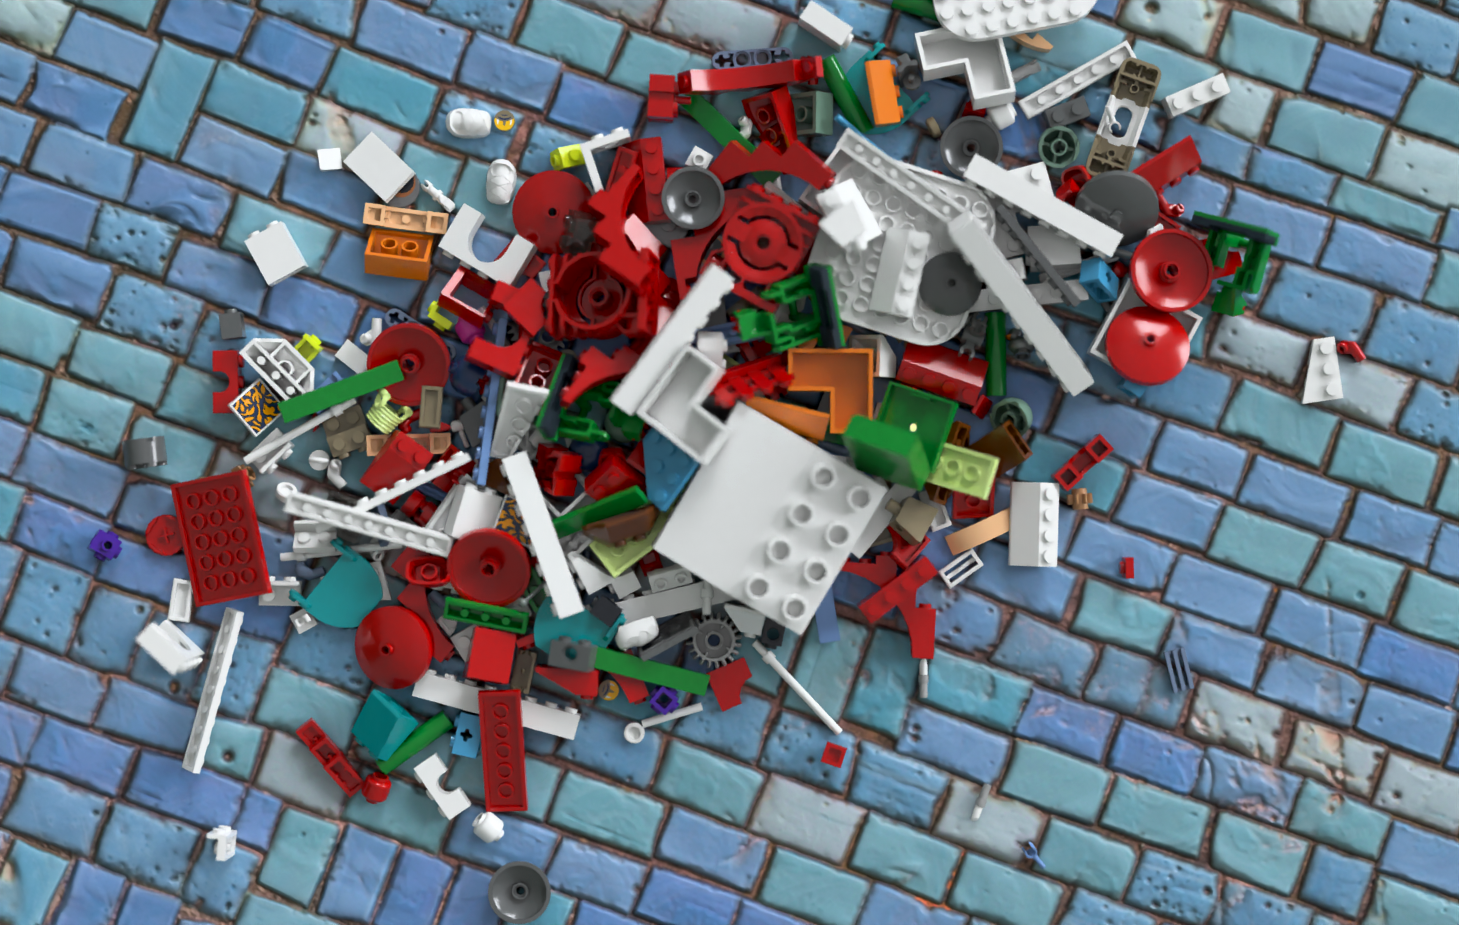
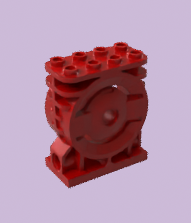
M753 182L752 185H746L743 195H741L737 206H735L723 232L722 248L711 251L698 274L702 275L711 262L724 272L729 264L731 269L742 277L740 283L732 282L734 285L730 291L770 313L776 314L780 303H776L774 298L762 299L760 296L747 290L746 283L750 281L757 284H767L764 290L766 291L771 289V284L790 278L798 270L813 241L816 239L820 230L818 224L821 219L810 212L808 215L801 213L803 209L791 202L789 206L784 204L782 197L773 192L770 195L764 193L766 189ZM756 216H771L778 219L787 228L791 243L799 246L798 251L787 246V237L784 230L774 221L759 219L746 224L740 219L743 217L751 219ZM731 236L739 240V247L743 257L752 265L769 267L780 262L789 268L786 271L779 267L766 271L750 268L740 259L736 244L730 241ZM765 237L769 240V246L766 249L759 248L758 241L760 238ZM724 252L725 257L723 258L717 254Z
M641 247L640 251H633L637 258L651 269L654 280L641 295L625 285V295L622 286L614 277L602 270L598 260L601 252L577 253V256H573L571 253H565L564 256L552 254V257L548 260L550 278L547 280L549 298L546 300V309L548 311V319L545 320L546 331L556 341H562L564 338H567L569 341H574L575 338L580 340H586L587 338L608 340L618 337L623 333L629 339L646 338L648 341H653L657 335L660 259L649 247ZM604 295L603 301L598 303V298ZM577 297L579 309L582 312V314L591 321L590 325L582 319L578 312Z

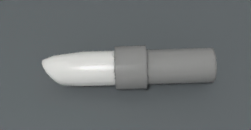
M921 659L919 664V698H928L929 675L926 659Z
M983 784L979 797H977L975 802L976 805L971 821L979 819L986 805L991 785Z

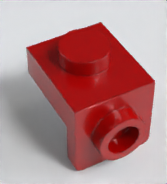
M669 277L672 282L664 290L662 298L675 311L680 305L677 279Z

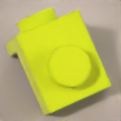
M580 144L559 147L550 152V163L554 170L561 171L586 164Z
M433 301L427 309L429 312L427 316L435 321L433 325L443 332L445 329L451 331L455 324L438 313L441 307L437 305L436 301Z
M305 333L303 335L304 338L294 348L310 363L323 348L320 346L322 342L314 334L310 336Z

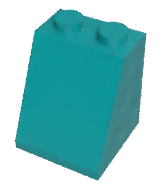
M374 689L351 732L356 736L355 741L358 744L369 749L368 754L372 758L387 761L419 723L393 697Z

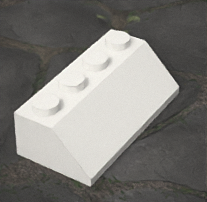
M887 227L869 310L907 319L912 318L930 240L929 234Z
M1010 482L1008 565L1057 567L1059 483Z

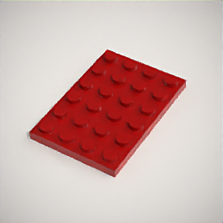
M244 469L170 485L196 607L272 593L247 470Z

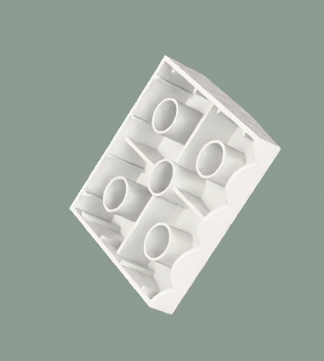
M736 399L727 420L723 423L733 432L708 465L700 463L696 468L684 493L672 508L663 529L658 533L651 545L653 549L729 595L802 635L888 489L880 482Z

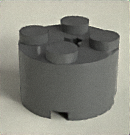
M164 436L122 441L126 470L168 465Z

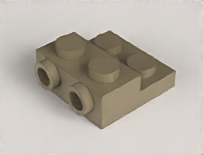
M361 404L344 410L343 414L337 417L333 416L322 422L333 458L339 457V460L350 457V452L358 450L359 453L367 451L366 435L372 434Z

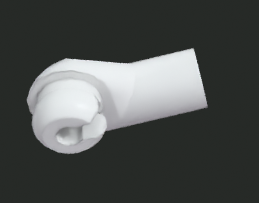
M372 318L371 330L360 336V342L365 346L372 345L376 337L382 332L381 318Z
M333 459L328 464L327 477L341 490L347 485V482L340 476L342 462L339 459Z

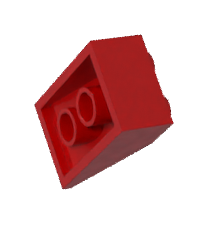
M532 340L530 349L522 363V369L514 382L549 390L562 352ZM544 401L541 405L539 412L537 413L538 416L540 415Z
M394 430L359 482L373 492L383 488H387L389 491L395 488L394 483L404 478L406 481L413 479V474L425 469L434 454L402 431ZM402 494L387 502L394 505Z
M612 452L584 479V492L595 501H599L637 485L647 497L646 477Z
M537 664L535 667V672L571 693L580 695V699L591 700L599 693L600 669L594 668V671L582 672L548 664Z

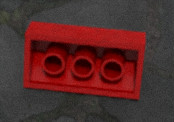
M1189 135L1131 172L1146 179L1154 188L1157 197L1164 193V189L1169 186L1173 188L1182 182L1181 179L1185 176L1191 177L1199 172L1202 160L1192 137Z
M661 136L642 138L621 145V147L640 152L636 164L641 167L644 177L628 204V214L634 213L644 225L671 223L662 206V190L667 177Z
M907 342L896 372V379L975 406L989 362L976 357L968 361V354L962 353L961 357H958V351L939 344L923 346Z

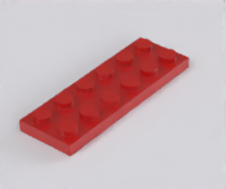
M521 689L479 690L478 704L486 812L528 811Z

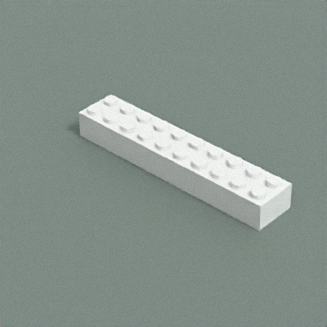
M967 209L948 223L950 231L947 233L950 236V241L956 248L960 246V250L963 253L962 256L969 265L973 263L972 266L981 281L985 279L990 294L993 297L997 295V299L1000 302L999 305L1005 313L1009 312L1013 324L1018 330L1021 328L1030 346L1033 344L1036 354L1042 362L1045 360L1048 365L1047 368L1054 377L1057 376L1063 390L1066 393L1070 391L1074 397L1095 383L1089 368L970 210Z

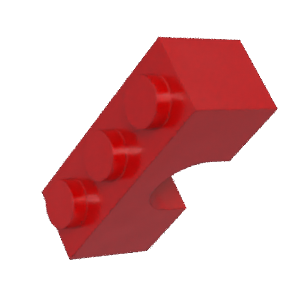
M212 350L213 372H224L229 378V386L225 391L213 392V413L234 414L227 405L242 393V388H245V377L242 376V367H245V359L239 354L240 351Z
M1096 434L1058 468L1051 477L1056 483H1059V486L1064 491H1069L1083 478V475L1089 469L1100 463L1114 448L1101 434Z

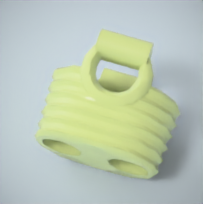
M380 388L374 404L368 410L366 417L377 429L389 435L395 427H398L400 423L411 417L413 411L409 406H401L396 411L386 403L391 398V395L385 388Z

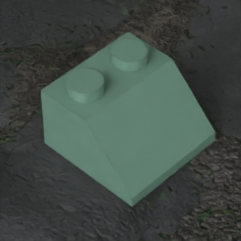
M811 91L790 94L794 105L797 137L833 135L832 93Z

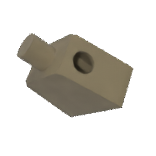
M906 497L900 503L891 498L885 506L886 510L894 514L889 525L912 546L921 543L939 511L937 508L912 497Z

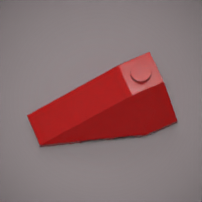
M787 85L741 100L748 119L752 120L753 125L756 126L761 134L759 136L761 141H769L783 154L794 141H798L794 105Z

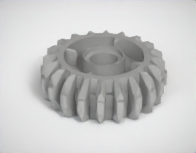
M713 612L709 615V619H706L705 615H701L702 622L697 618L694 620L698 625L699 632L691 636L692 640L686 641V645H693L692 648L688 649V652H696L693 656L694 660L699 656L701 657L700 665L705 660L708 661L707 668L711 667V662H715V668H719L718 661H722V664L726 666V658L731 662L734 660L730 655L731 653L739 654L734 648L742 646L741 643L736 642V640L742 639V635H735L739 629L737 627L732 628L735 624L733 620L727 623L728 615L724 617V620L720 619L721 612L717 613V618H713ZM716 634L720 637L718 645L713 646L709 644L708 638L710 635Z

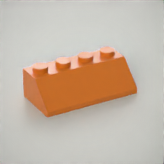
M756 396L746 401L747 406L800 437L806 438L807 441L813 444H818V441L823 442L830 414Z

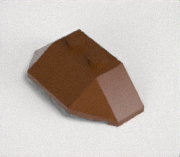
M960 421L953 422L945 443L965 449L970 444L969 432L971 431V426ZM926 481L924 483L930 501L942 505L947 503V499L952 495V489Z
M653 503L582 526V534L609 548H622L627 545L626 542L632 540L640 542L647 539V535H650L662 510Z

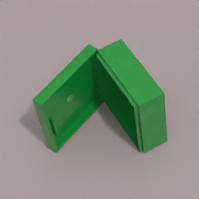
M890 381L877 419L873 420L858 414L856 416L853 415L842 434L856 469L921 491L929 473L935 474L959 404ZM916 424L917 429L912 432L910 426Z

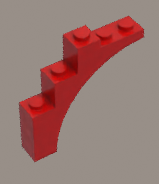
M634 163L624 171L622 177L616 183L611 185L608 192L600 189L590 198L587 204L591 215L600 220L596 224L593 234L596 242L606 248L598 258L602 270L641 295L654 278L651 269L641 262L630 249L625 236V216L628 204L634 191L644 179L641 167Z
M626 345L621 350L617 348L610 358L594 346H591L588 351L584 349L578 357L580 362L577 368L580 370L572 379L574 381L571 387L566 386L560 394L562 399L559 405L567 409L579 396L589 389L605 382L624 379L641 356Z
M880 551V555H875V563H871V559L860 558L859 562H850L851 558L847 557L840 571L862 576L882 589L896 578L897 563L889 557L890 551ZM915 590L898 603L897 607L900 609L907 625L911 657L933 659L936 609L931 608V604L919 603V607H915Z

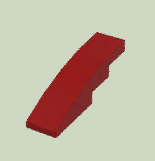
M312 717L296 729V734L309 747L310 752L323 765L324 770L349 797H352L362 789L364 784L363 778Z

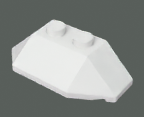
M253 338L239 352L285 400L314 390L315 368L286 339Z

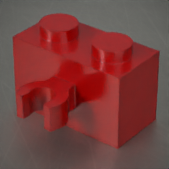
M451 443L437 462L443 460L444 463L452 460V455L461 450ZM472 459V461L430 481L448 494L454 484H459L458 479L461 475H469L473 471L476 462Z

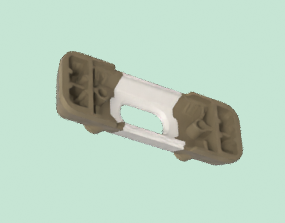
M1132 57L1122 62L1107 105L1111 106L1114 117L1116 111L1124 107L1131 111L1132 118L1125 136L1117 138L1108 129L1110 122L1105 108L1085 165L1087 172L1094 177L1108 171H1128L1149 108L1161 79V71L1157 66Z

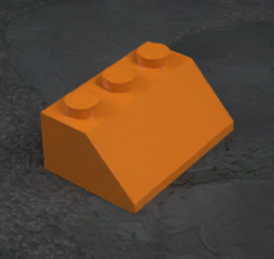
M890 60L865 62L876 128L900 124V118H904L902 105L898 106L897 104L900 91L899 85H894L893 77H897L895 64L891 65Z
M372 227L364 254L365 273L427 281L431 267L434 235Z

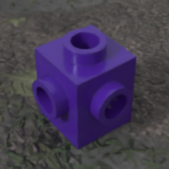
M99 529L87 549L94 553L93 556L102 562L105 560L110 561L112 558L116 559L120 554L122 548L119 546L122 541L118 540L119 536L109 530L106 533ZM104 543L108 545V549L104 547Z
M657 685L649 694L652 697L649 701L652 704L650 707L659 715L661 712L664 715L668 712L672 713L679 705L677 702L679 697L676 695L678 691L674 688L663 685L659 687ZM667 695L668 701L662 702L660 697Z

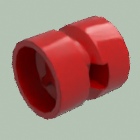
M416 490L403 504L400 511L408 518L413 517L414 522L423 528L431 519L438 506L432 501L427 502L426 497Z

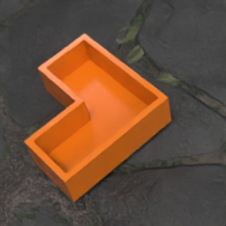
M788 349V374L793 373L795 380H792L793 385L788 387V392H830V434H843L853 415L856 416L858 414L873 419V349Z

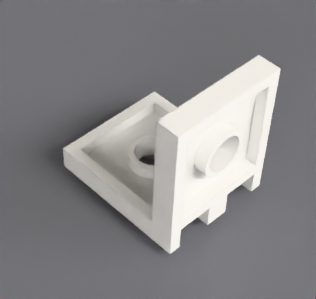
M623 127L611 130L612 134L606 136L598 134L592 136L591 141L580 144L596 193L600 189H604L593 155L632 142L628 128L623 130Z

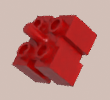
M650 74L648 122L673 123L674 118H678V104L690 105L691 96H679V86L675 75Z
M539 443L535 458L538 460L537 467L533 468L539 488H544V491L553 496H574L577 486L575 474L582 473V470H580L582 456L574 451H568V448L558 443Z

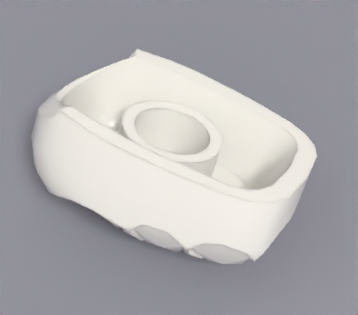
M458 108L446 115V128L455 137L464 139L483 138L491 132V116L486 111Z
M497 159L491 163L488 169L486 197L492 204L507 205L513 199L517 174L515 167L510 161Z
M646 617L619 627L615 638L617 646L621 650L627 651L628 648L640 647L655 639L659 633L655 617Z

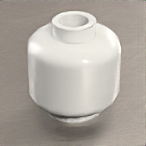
M1012 103L988 107L986 109L987 116L984 118L1000 131L1015 122L1017 113Z
M482 812L473 821L474 834L486 843H491L494 840L498 841L504 834L502 830L504 826L503 821L491 812Z

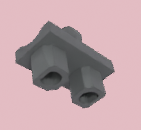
M907 53L896 58L898 64L896 69L900 88L905 87L911 91L917 90L921 85V78L916 59L911 61Z

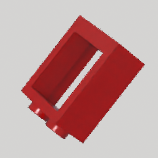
M460 265L440 293L437 305L481 329L484 323L489 324L494 309L498 310L499 308L489 304L482 314L457 300L453 295L462 284L488 299L494 284Z

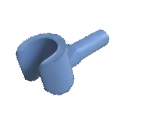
M1028 842L1031 848L1025 850L1022 847L1024 854L1027 858L1035 860L1041 869H1044L1046 865L1038 857L1035 846L1032 842Z

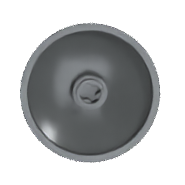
M1108 171L1094 176L1081 187L1074 203V208L1123 234L1117 247L1130 245L1144 238L1147 230L1155 226L1159 215L1158 197L1152 185L1143 177L1128 171Z

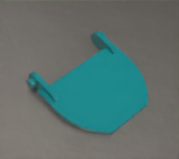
M879 41L873 46L875 49L873 52L869 50L846 73L847 79L874 126V129L865 133L866 135L883 134L898 128L922 107L920 105L922 102L926 104L931 100L929 97L930 93L927 91L918 100L913 102L899 86L900 97L897 98L898 106L902 105L904 118H900V124L876 128L865 62L876 61L874 57L886 47L884 43L880 44Z
M337 537L330 541L336 549L343 553L307 598L294 589L289 591L290 595L288 598L293 602L297 600L299 606L323 623L340 628L359 627L365 616L383 598L382 585L372 565L348 545L344 546V541Z
M550 595L541 604L535 618V644L548 655L550 653L551 640L557 639L559 636H569L571 641L579 642V639L590 640L592 645L606 648L617 633V626H623L627 619L624 618L625 615L623 613H620L612 626L609 627L584 607L583 611L560 619L559 615L554 617L550 606L554 602ZM573 648L570 649L572 658H576L577 655Z

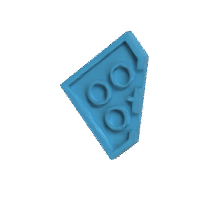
M652 426L643 439L647 497L658 508L666 512L700 462Z

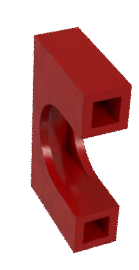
M498 280L492 288L487 304L503 310L502 307L519 289ZM542 299V303H541L542 314L544 313V310H545V307H542V306H543V303H544V301H545V300H543V299ZM518 324V339L515 344L508 347L496 346L475 337L470 343L464 360L511 380L515 375L518 376L523 364L520 362L523 356L526 357L530 349L528 341L531 336Z
M921 554L893 581L879 591L871 592L856 605L872 624L938 574V571L929 559Z

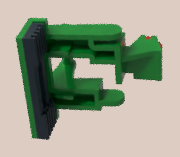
M1194 211L1191 223L1209 230L1205 248L1210 255L1213 270L1214 267L1224 268L1229 247L1247 248L1242 266L1236 268L1233 282L1217 281V284L1223 286L1221 292L1217 291L1211 311L1232 317L1242 315L1247 305L1242 297V292L1248 294H1257L1259 292L1271 246L1277 247L1280 234L1268 228Z
M815 262L803 266L805 273L771 284V289L761 293L762 299L774 298L776 303H788L790 311L788 317L789 320L794 321L793 323L780 322L776 324L774 314L765 311L756 313V310L741 308L733 311V317L730 318L731 322H735L732 330L737 331V335L742 341L764 336L765 342L773 344L771 346L773 352L784 351L815 338L818 340V345L834 350L846 346L831 266ZM810 295L813 314L798 312L796 300Z
M562 353L549 388V395L544 401L535 426L543 438L557 442L558 436L592 444L596 440L608 442L610 436L606 432L599 431V426L594 420L586 419L588 412L592 409L590 401L599 402L602 408L611 409L608 418L614 427L621 428V432L627 439L640 442L641 438H645L646 433L644 430L649 429L647 421L635 412L632 416L610 400L611 395L620 385L619 382L609 381L589 389L574 401L580 408L578 417L565 415L567 409L559 405L562 399L560 394L566 386L571 387L574 381L572 379L580 369L577 368L579 362H577L574 355Z

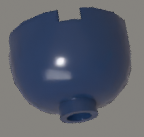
M463 355L456 362H451L448 368L450 373L449 379L455 391L464 396L471 397L478 389L479 385L476 383L479 378L483 379L486 369L465 361L466 355Z
M572 439L569 451H574L582 456L580 470L592 472L598 466L601 451L604 448H608L609 444L608 442L597 440L592 444Z

